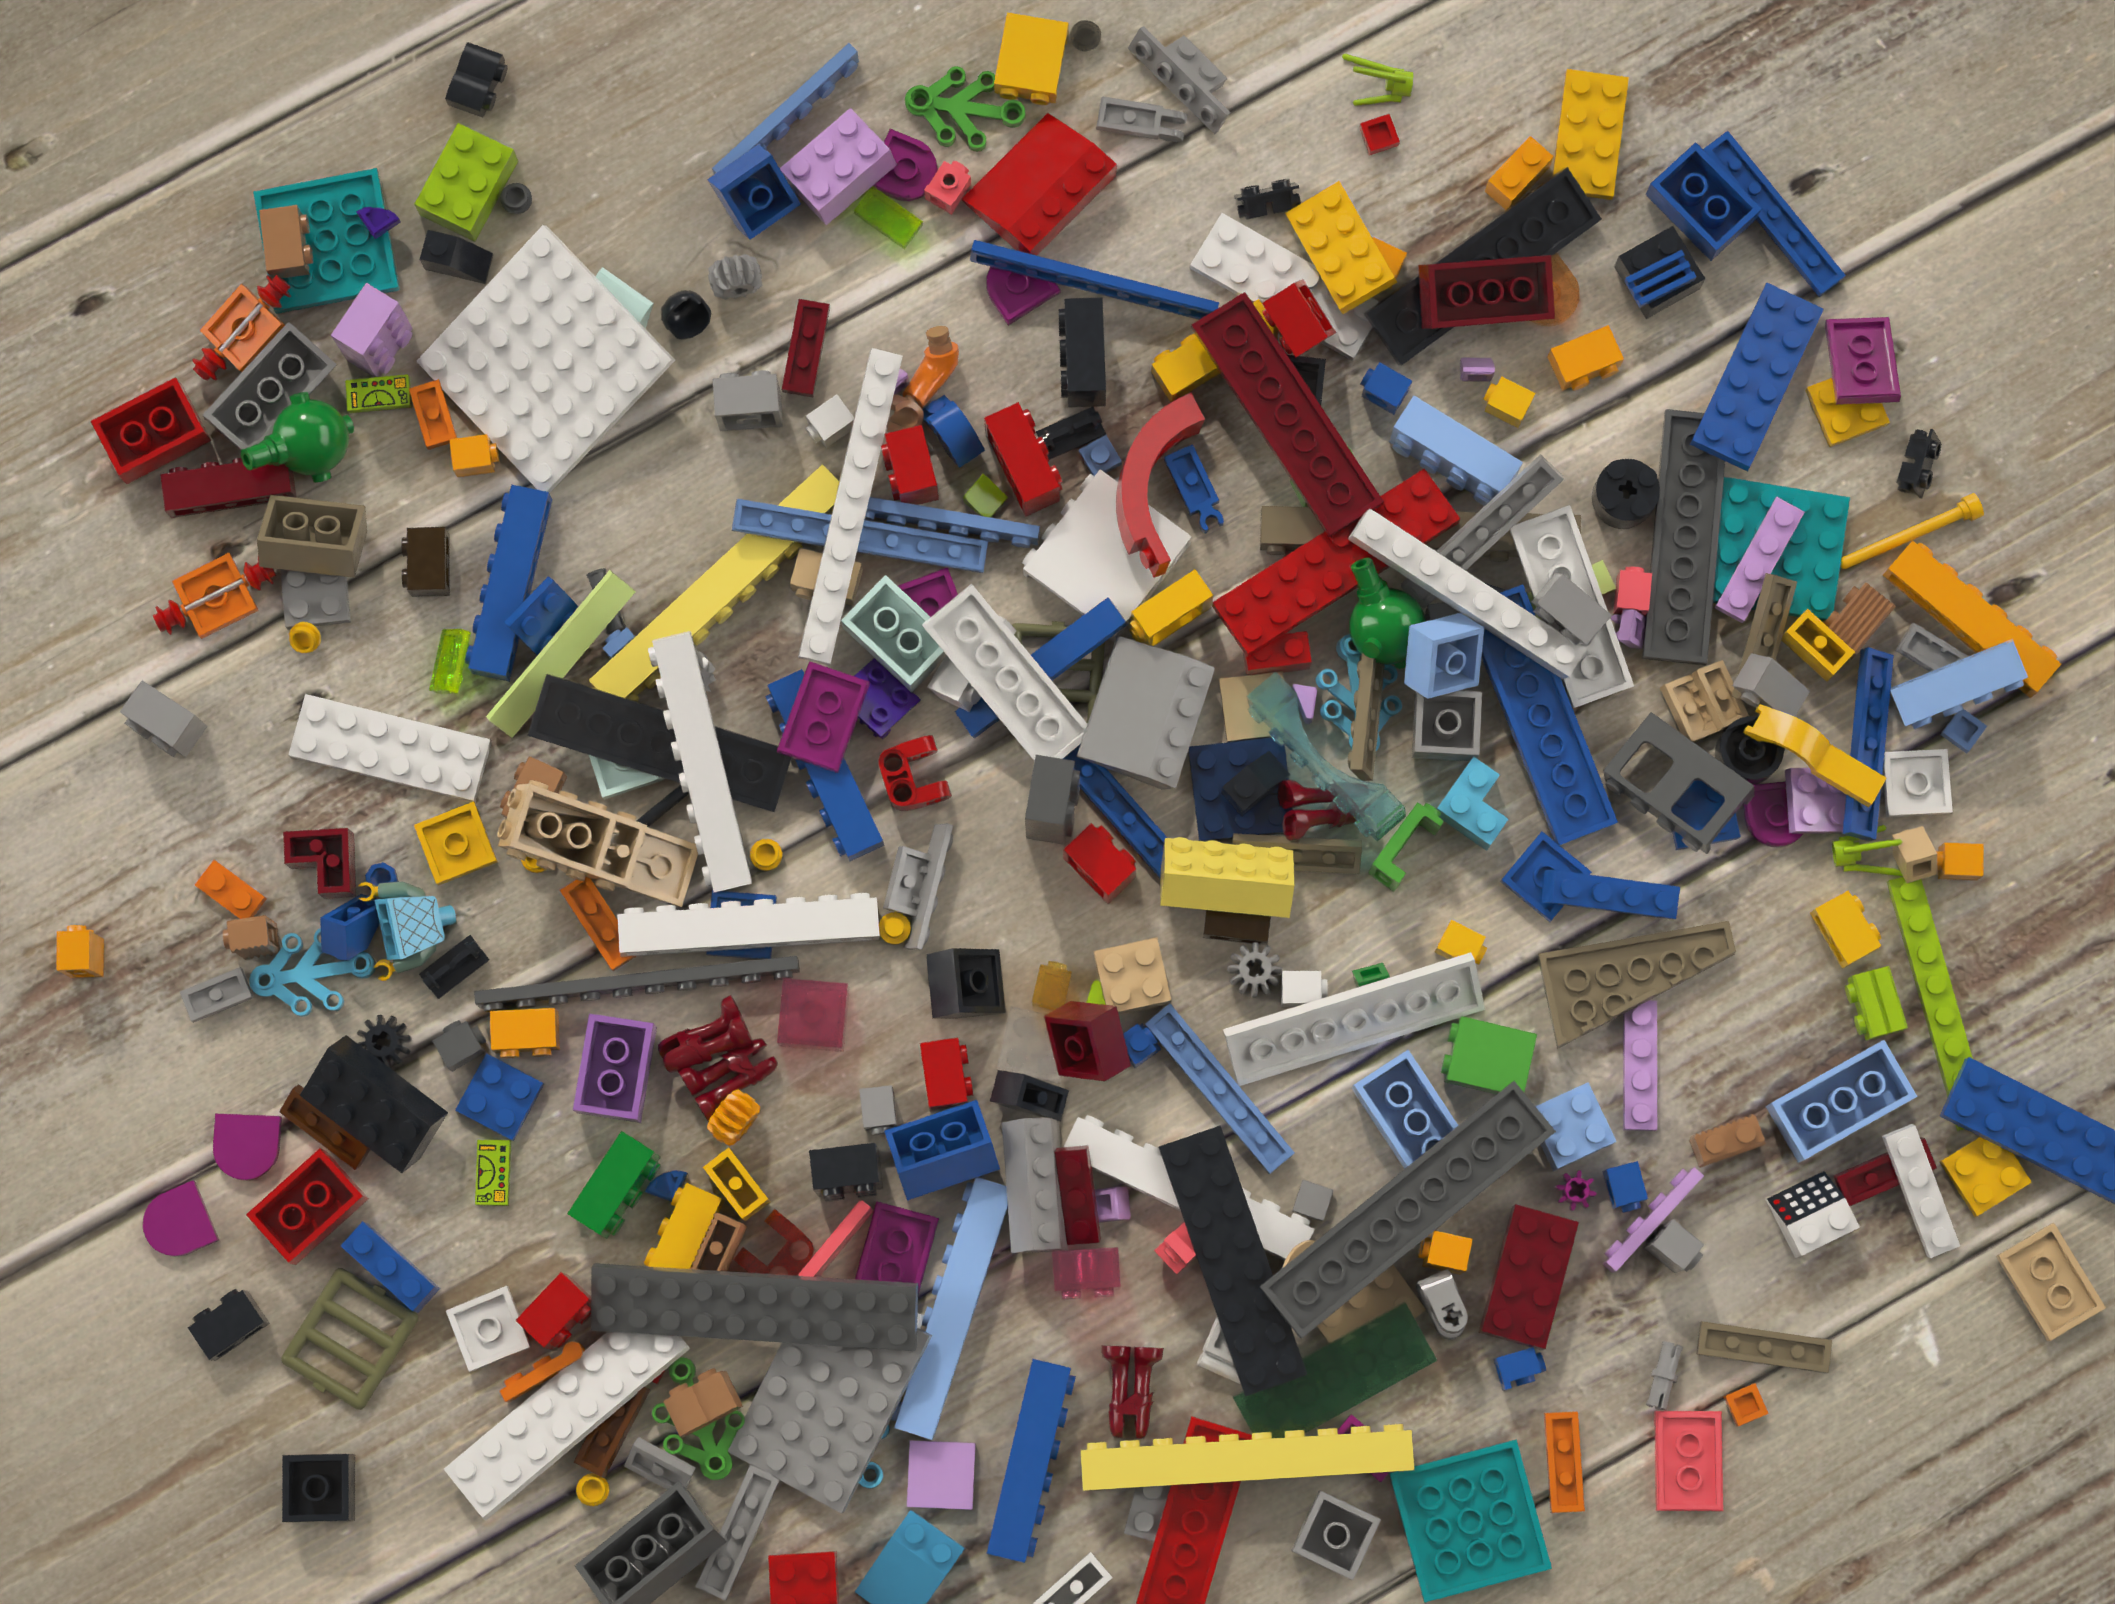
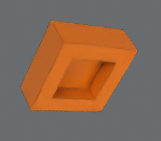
M1756 1383L1723 1396L1737 1427L1769 1414Z

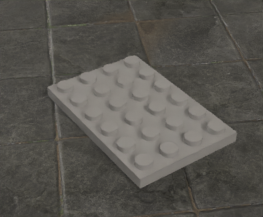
M917 1328V1348L915 1351L781 1343L744 1417L745 1423L738 1430L728 1452L772 1474L773 1477L830 1508L844 1513L932 1335Z

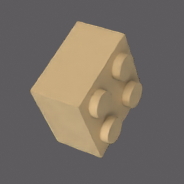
M1157 937L1094 951L1095 964L1105 1005L1117 1006L1119 1016L1171 1004L1170 991Z

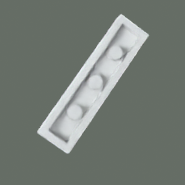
M1910 1124L1883 1135V1141L1927 1257L1932 1258L1960 1247L1916 1126Z

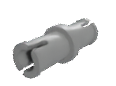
M1662 1342L1657 1367L1651 1373L1654 1379L1648 1401L1646 1402V1405L1651 1408L1655 1406V1409L1667 1411L1672 1385L1677 1383L1678 1376L1675 1373L1681 1351L1683 1350V1347L1678 1344L1674 1346L1675 1343Z

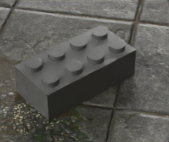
M1042 755L1035 756L1025 814L1026 839L1064 845L1065 837H1072L1075 821L1074 806L1078 804L1080 792V771L1075 770V761Z
M678 1481L578 1562L575 1567L601 1604H651L727 1541L694 1496Z

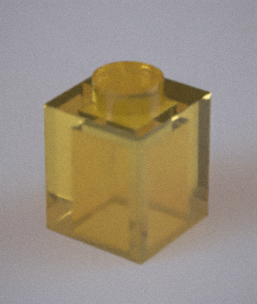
M1048 961L1047 966L1040 964L1032 1006L1054 1011L1066 1004L1072 978V971L1066 970L1067 965L1054 961Z

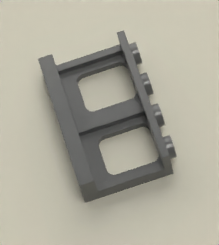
M1652 712L1649 713L1603 770L1606 781L1605 785L1612 792L1619 796L1622 793L1632 800L1630 803L1643 814L1651 813L1658 818L1656 822L1669 833H1672L1674 830L1683 837L1682 841L1686 846L1695 852L1700 849L1706 854L1711 850L1710 844L1742 804L1747 805L1755 796L1754 786ZM1644 743L1651 744L1673 761L1671 768L1649 793L1641 791L1620 774L1624 766ZM1696 780L1702 781L1725 798L1723 805L1702 830H1695L1671 811L1677 801Z

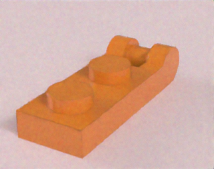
M568 1342L564 1345L562 1354L554 1359H551L550 1355L535 1362L532 1365L535 1370L525 1376L519 1372L504 1381L506 1387L499 1390L505 1402L510 1403L553 1378L561 1370L578 1361L582 1357L585 1347L578 1342Z

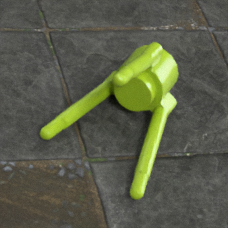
M1349 54L1342 55L1344 60L1368 67L1354 66L1353 72L1386 79L1385 91L1391 92L1390 95L1354 100V106L1384 102L1401 103L1402 96H1411L1413 72L1389 67Z
M1885 825L1878 826L1877 833L1885 831L1887 827ZM1851 836L1839 837V841H1832L1835 867L1843 866V872L1861 871L1903 876L1900 869L1855 864L1856 861H1861V852L1898 846L1902 844L1901 839L1861 845L1859 841L1855 842L1860 839Z

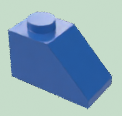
M360 894L320 917L321 952L332 955L338 960L347 961L366 950L380 924L375 900L378 899L375 898L369 902L361 901L359 898H368L369 896Z

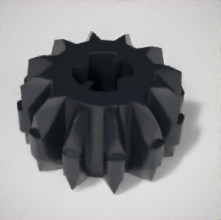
M377 1015L376 1026L370 1020H366L365 1025L370 1030L367 1033L363 1030H358L357 1035L365 1039V1041L358 1042V1044L367 1049L369 1053L389 1068H391V1059L398 1065H401L403 1061L398 1054L400 1052L406 1055L410 1054V1049L402 1046L403 1043L412 1041L410 1035H402L406 1031L407 1026L404 1023L396 1026L397 1018L394 1016H390L386 1023L383 1015ZM386 1035H389L387 1037L391 1041L389 1047L383 1046L381 1048L377 1044V1040L379 1038L384 1039Z

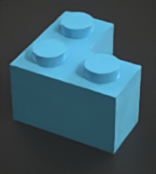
M1473 756L1437 810L1441 813L1439 818L1487 851L1505 826L1508 818L1483 802L1500 774Z

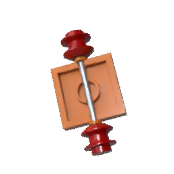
M277 274L273 278L269 275L266 276L269 283L265 287L257 286L259 299L246 286L240 284L201 328L200 331L216 347L214 350L202 348L201 350L204 354L202 359H192L195 364L193 370L206 381L210 378L217 381L215 372L218 369H227L226 362L223 359L225 357L239 371L243 372L285 326L269 309L270 306L281 308L282 305L279 300L283 296L291 297V294L288 292L291 288L290 285Z
M227 553L173 580L172 583L183 604L179 606L178 603L168 600V608L162 610L158 606L155 607L157 613L153 615V618L161 632L167 630L172 635V627L178 624L184 629L186 624L185 616H189L198 636L203 639L259 611L248 586L251 585L252 588L260 591L262 582L267 580L274 584L272 577L277 575L274 568L260 567L258 556L257 564L251 566L247 562L244 563V574L241 575L232 555Z

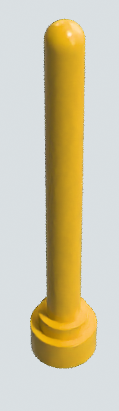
M1975 493L1962 497L1961 502L1957 503V507L1843 556L1840 567L1848 569L1957 520H1976L1984 516L1982 504Z

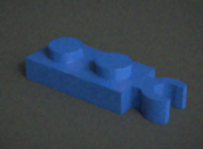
M1193 444L1165 456L1164 462L1190 516L1198 512L1200 514V529L1204 533L1209 531L1205 522L1208 518H1215L1218 525L1223 526L1224 519L1222 514L1212 507L1219 503V498Z

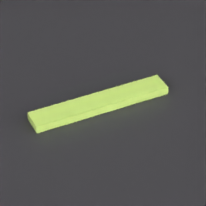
M609 570L488 713L487 719L513 738L535 712L546 674L563 678L636 591Z

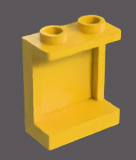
M1007 12L994 80V93L1007 100H1017L1018 97L1030 99L1032 103L1037 105L1056 103L1064 50L1069 35V23Z

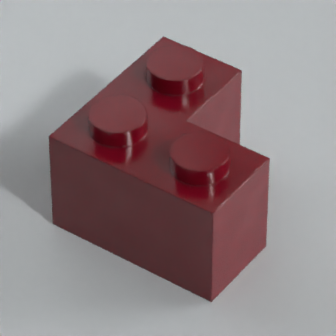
M349 828L283 832L284 864L290 869L317 868L318 894L322 898L356 897L354 833Z

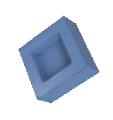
M1107 435L1079 449L1081 458L1093 476L1100 469L1107 473L1122 464Z
M627 627L622 632L618 629L607 637L603 650L612 659L635 636Z
M1963 709L1953 716L1940 735L1967 754L1984 732L1987 725Z

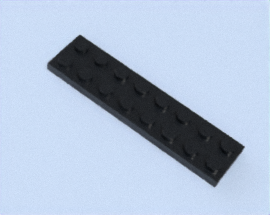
M1565 167L1432 264L1552 256L1602 220V218L1569 168ZM1419 274L1364 313L1396 363L1401 366L1454 328L1422 329Z
M546 674L527 736L680 783L679 774L684 773L682 761H675L671 742H675L676 737L674 729H667L663 713L666 710ZM714 726L732 799L775 812L791 757L777 753L778 745Z
M1219 1125L1159 1146L1160 1154L1245 1397L1308 1375L1291 1326L1259 1288L1273 1274L1221 1126Z

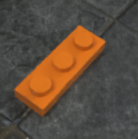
M585 877L584 881L574 880L560 890L612 971H615L636 957L620 956L618 920L591 878Z
M1578 1411L1544 1413L1550 1513L1585 1511Z

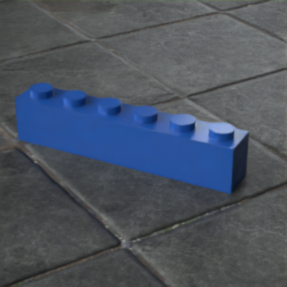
M511 484L510 493H505L503 496L501 511L505 512L502 524H497L494 534V542H498L495 554L491 553L488 559L487 572L490 573L488 585L483 584L481 589L480 603H483L481 615L475 616L472 631L476 634L474 645L468 646L465 663L469 664L468 668L474 675L510 682L520 638L504 622L530 596L552 503L549 492Z
M802 669L767 685L771 693L765 696L773 713L780 712L784 721L779 724L782 734L804 677ZM844 758L838 773L795 759L799 770L806 768L811 778L806 781V785L813 799L819 797L824 806L819 812L826 827L828 828L832 825L838 837L832 840L840 856L846 854L849 861H853L885 846Z
M1032 1359L986 1554L1023 1563L1026 1562L1027 1556L1034 1557L1038 1538L1032 1537L1034 1524L1041 1525L1045 1505L1039 1504L1042 1491L1049 1493L1053 1473L1047 1472L1049 1460L1057 1459L1061 1442L1055 1440L1057 1426L1064 1428L1068 1408H1064L1062 1405L1065 1394L1072 1395L1076 1376L1070 1375V1367Z

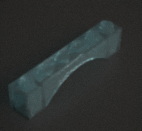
M1276 671L1247 695L1249 704L1247 710L1252 718L1259 724L1264 722L1271 729L1269 734L1279 746L1285 744L1292 751L1290 756L1301 769L1306 766L1314 774L1311 778L1323 792L1328 789L1334 795V804L1342 813H1351L1357 820L1354 824L1365 837L1371 835L1378 842L1406 817L1405 807L1383 784L1366 782L1351 777L1333 767L1320 756L1310 743L1302 727L1297 693Z

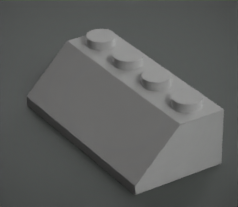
M288 322L205 411L203 417L240 450L259 444L264 440L265 436L272 434L277 417L291 404L289 397L301 392H308L310 395L337 364Z
M1022 1118L1003 1122L1002 1134L1011 1253L1069 1251L1054 1153L1056 1148H1061L1059 1121L1052 1118Z

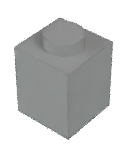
M892 1085L859 1089L865 1131L871 1130V1135L885 1134V1130L897 1127Z

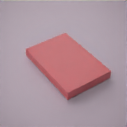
M859 1200L802 1269L799 1276H821L873 1213L872 1208L863 1200Z
M1654 1411L1656 1511H1723L1722 1411Z

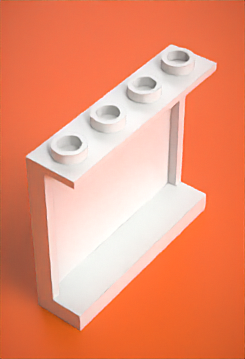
M1100 469L1095 476L1090 474L1084 480L1080 487V490L1083 492L1075 501L1071 498L1061 511L1063 518L1057 525L1052 523L1046 529L1041 538L1044 542L1039 549L1032 548L1022 562L1025 565L1023 575L1027 578L1031 576L1082 615H1085L1109 597L1129 625L1131 622V611L1150 598L1190 546L1192 536L1148 505L1153 525L1171 559L1166 573L1153 578L1149 568L1146 569L1140 560V551L1130 555L1126 551L1116 515L1118 482ZM1127 626L1109 639L1115 643L1116 637L1120 636Z

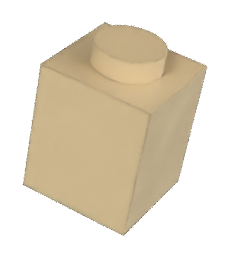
M1923 826L1907 829L1892 835V840H1902L1901 845L1892 846L1893 857L1906 883L1937 874V852Z

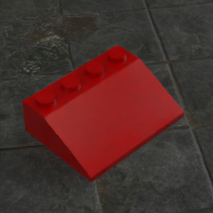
M1047 113L962 198V201L1016 251L1037 256L1116 177L1117 164L1093 142Z

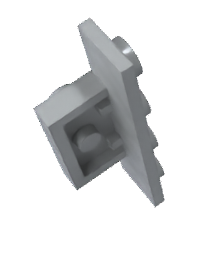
M1144 26L1141 27L1128 49L1216 134L1231 112L1211 93L1222 87L1227 77L1184 35L1167 47H1164Z
M951 824L934 825L928 853L905 846L898 847L883 909L911 917V931L905 941V949L922 950L923 945L929 939L930 928L928 925L931 914L937 907L938 898L936 893L938 885L945 875L944 860L946 852L950 850L953 842V835L951 834L953 825Z

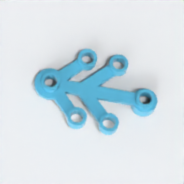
M1347 634L1337 642L1336 651L1341 659L1347 661L1351 692L1337 681V674L1331 669H1324L1318 673L1316 684L1319 688L1328 690L1353 711L1355 718L1354 694L1359 688L1357 664L1362 654L1358 650L1352 651L1349 648L1348 642L1352 641L1350 634ZM1385 665L1384 670L1390 672L1391 679L1383 678L1382 691L1386 685H1390L1397 679L1398 672L1392 665ZM1324 674L1330 677V684L1324 683L1322 679ZM1388 696L1381 702L1376 751L1380 746V730L1391 716L1396 715L1402 709V702L1396 696ZM1329 700L1321 706L1320 714L1323 719L1332 721L1349 736V745L1352 749V721L1342 714V707L1337 701ZM1388 701L1395 704V711L1388 709ZM1327 706H1332L1335 709L1334 716L1328 714Z
M320 928L314 934L313 944L296 967L291 970L282 971L292 954L298 953L303 947L302 938L295 933H289L283 937V947L269 965H260L252 971L249 984L252 991L262 997L275 995L291 1006L294 1014L305 1017L312 1011L311 1001L303 996L297 997L283 986L284 984L297 982L322 1000L327 1009L338 1011L344 1005L343 996L337 991H330L315 979L352 973L358 978H368L374 973L376 962L369 953L362 951L347 961L313 966L323 953L321 952V943L319 941V936L321 935ZM291 938H297L298 945L294 949H289L287 946V942ZM364 958L366 960V967L358 970L355 966L356 961ZM263 975L270 976L271 980L267 986H261L260 978ZM333 995L338 996V1005L330 1007L328 1004L329 998ZM300 1001L307 1003V1008L304 1012H298L296 1009V1005Z

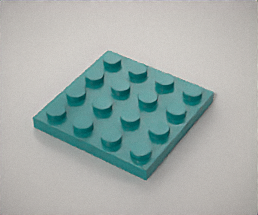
M377 168L253 191L262 245L263 238L259 210L297 205L303 215L307 214L310 233L305 234L306 245H311L313 253V263L309 264L310 274L282 278L291 287L288 290L291 297L283 296L279 300L282 307H273L276 314L353 300L366 283L382 293L400 290L390 232L387 231L377 239H374L356 213V211L365 207L385 209Z
M1724 477L1713 603H1718L1773 501L1778 497L1805 513L1771 574L1797 581L1788 616L1800 617L1809 609L1817 618L1825 622L1834 611L1850 497ZM1759 596L1756 599L1751 610H1756Z
M1517 1439L1414 1466L1412 1471L1389 1473L1424 1603L1552 1569Z

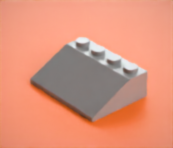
M1117 636L1077 757L1161 790L1176 788L1215 667L1181 654Z

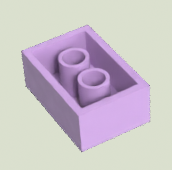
M850 108L785 163L780 170L792 190L825 225H828L892 170L897 163L891 150Z
M366 283L331 334V337L348 362L373 377H380L382 373L387 374L395 362L394 356L399 348H404L409 343L413 328L397 301Z

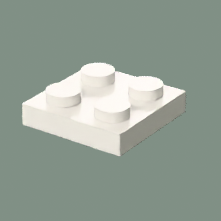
M1947 749L1885 752L1883 776L1886 777L1883 785L1886 818L1953 813Z
M508 1286L446 1310L469 1372L531 1348L525 1329L515 1321L520 1315Z

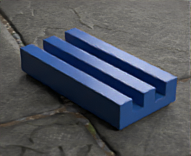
M1680 250L1626 277L1624 281L1640 308L1694 281L1696 275L1694 271H1691L1689 262L1685 260L1684 253ZM1678 262V266L1635 286V282ZM1683 271L1684 277L1641 297L1640 293Z

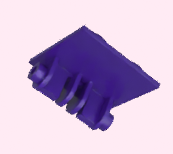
M875 658L854 675V677L870 682L858 718L860 719L859 723L861 725L865 724L874 733L873 736L886 738L891 732L890 728L921 701L917 695L910 692Z

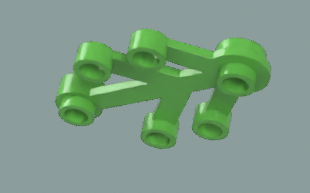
M958 66L950 68L947 75L929 87L923 85L912 87L905 96L907 110L912 115L924 116L937 133L938 143L943 147L953 145L956 140V134L952 127L944 124L936 110L945 111L951 115L968 138L969 148L975 152L982 151L986 147V136L982 131L977 130L967 115L1002 120L1003 124L1010 128L1020 126L1025 120V108L1017 100H1008L1002 106L969 102L982 92L994 90L995 75L990 71L982 72L976 81L950 99L938 96L951 86L959 88L964 85L966 74ZM954 73L962 75L959 81H953L950 77ZM988 77L993 80V83L985 86L981 81ZM924 98L926 103L923 106H918L915 104V100ZM1010 112H1016L1019 117L1016 120H1010L1007 115ZM944 132L952 134L949 140H943L940 136ZM974 137H980L983 139V142L980 145H974L971 140Z
M680 1357L669 1367L671 1379L676 1383H680V1385L687 1383L688 1387L694 1385L693 1378L696 1375L695 1364L690 1359ZM680 1364H684L688 1368V1372L684 1377H679L676 1374V1368ZM664 1403L657 1404L652 1410L653 1419L658 1423H669L675 1426L669 1413L664 1420H660L657 1417V1410L660 1407L666 1408ZM734 1411L725 1417L727 1427L717 1445L712 1434L717 1420L692 1433L700 1438L704 1451L684 1443L683 1439L676 1434L668 1435L664 1439L663 1447L669 1454H680L700 1463V1470L707 1478L711 1480L723 1479L732 1469L733 1461L728 1450L738 1430L743 1427L745 1416L740 1411ZM733 1414H738L741 1417V1424L737 1427H733L729 1423V1419ZM671 1438H677L680 1443L679 1448L675 1451L668 1448V1441ZM714 1457H718L722 1461V1466L718 1470H713L710 1467V1460Z

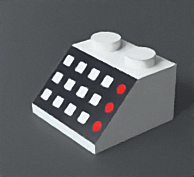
M1825 1171L1765 1199L1795 1258L1803 1256L1860 1228L1845 1197Z

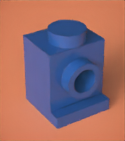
M1137 1023L1123 1033L1129 1059L1134 1068H1137L1161 1051L1155 1036L1143 1023L1141 1025Z
M1534 1347L1493 1359L1502 1390L1512 1388L1510 1381L1515 1380L1516 1386L1534 1382V1374L1546 1371L1542 1353H1536Z

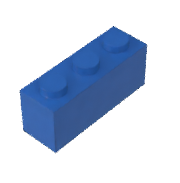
M362 1221L341 1244V1247L413 1312L419 1313L440 1290L431 1279L366 1222Z

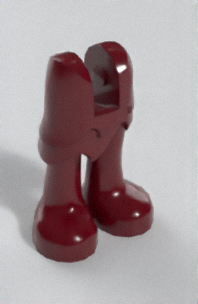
M1282 780L1278 787V799L1281 807L1284 809L1315 803H1330L1326 809L1288 811L1283 817V832L1286 839L1289 841L1301 839L1310 827L1329 824V829L1336 826L1340 828L1344 825L1368 820L1372 817L1371 807L1349 809L1348 800L1369 796L1368 787L1363 784L1344 783L1329 788H1308L1293 780Z
M729 995L721 1001V1016L718 1019L691 1030L687 1028L682 1032L679 1031L665 1038L658 1044V1052L663 1058L666 1070L669 1073H675L685 1067L702 1064L703 1062H711V1055L735 1048L747 1047L753 1044V1040L732 995Z
M763 1038L754 1039L753 1044L747 1047L728 1050L727 1053L719 1055L722 1058L720 1061L705 1069L697 1071L691 1067H685L678 1071L692 1097L729 1072L738 1074L712 1091L694 1098L708 1122L728 1094L737 1089L741 1091L750 1085L755 1086L777 1068L778 1062L774 1056L761 1061L754 1067L749 1060L750 1057L767 1047Z
M1102 1345V1357L1110 1362L1112 1369V1398L1109 1404L1108 1415L1109 1427L1113 1437H1123L1125 1425L1123 1414L1136 1415L1134 1423L1136 1439H1144L1146 1437L1150 1424L1151 1407L1154 1402L1152 1401L1154 1392L1149 1394L1153 1365L1162 1360L1164 1348L1134 1347V1394L1128 1397L1131 1346Z

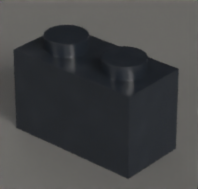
M234 1289L220 1299L222 1304L212 1311L210 1308H207L193 1317L195 1323L190 1325L188 1329L209 1360H218L270 1324L249 1291L241 1290L238 1292L237 1289Z

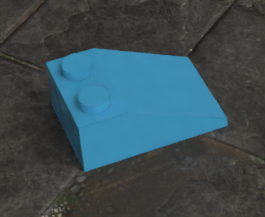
M910 1510L855 1590V1593L871 1604H927L961 1556L965 1547L919 1514Z

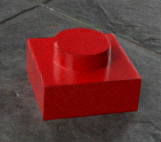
M1390 113L1362 122L1359 125L1369 155L1397 147L1400 144Z

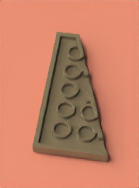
M1729 921L1539 953L1538 961L1557 1049L1735 955L1736 949Z

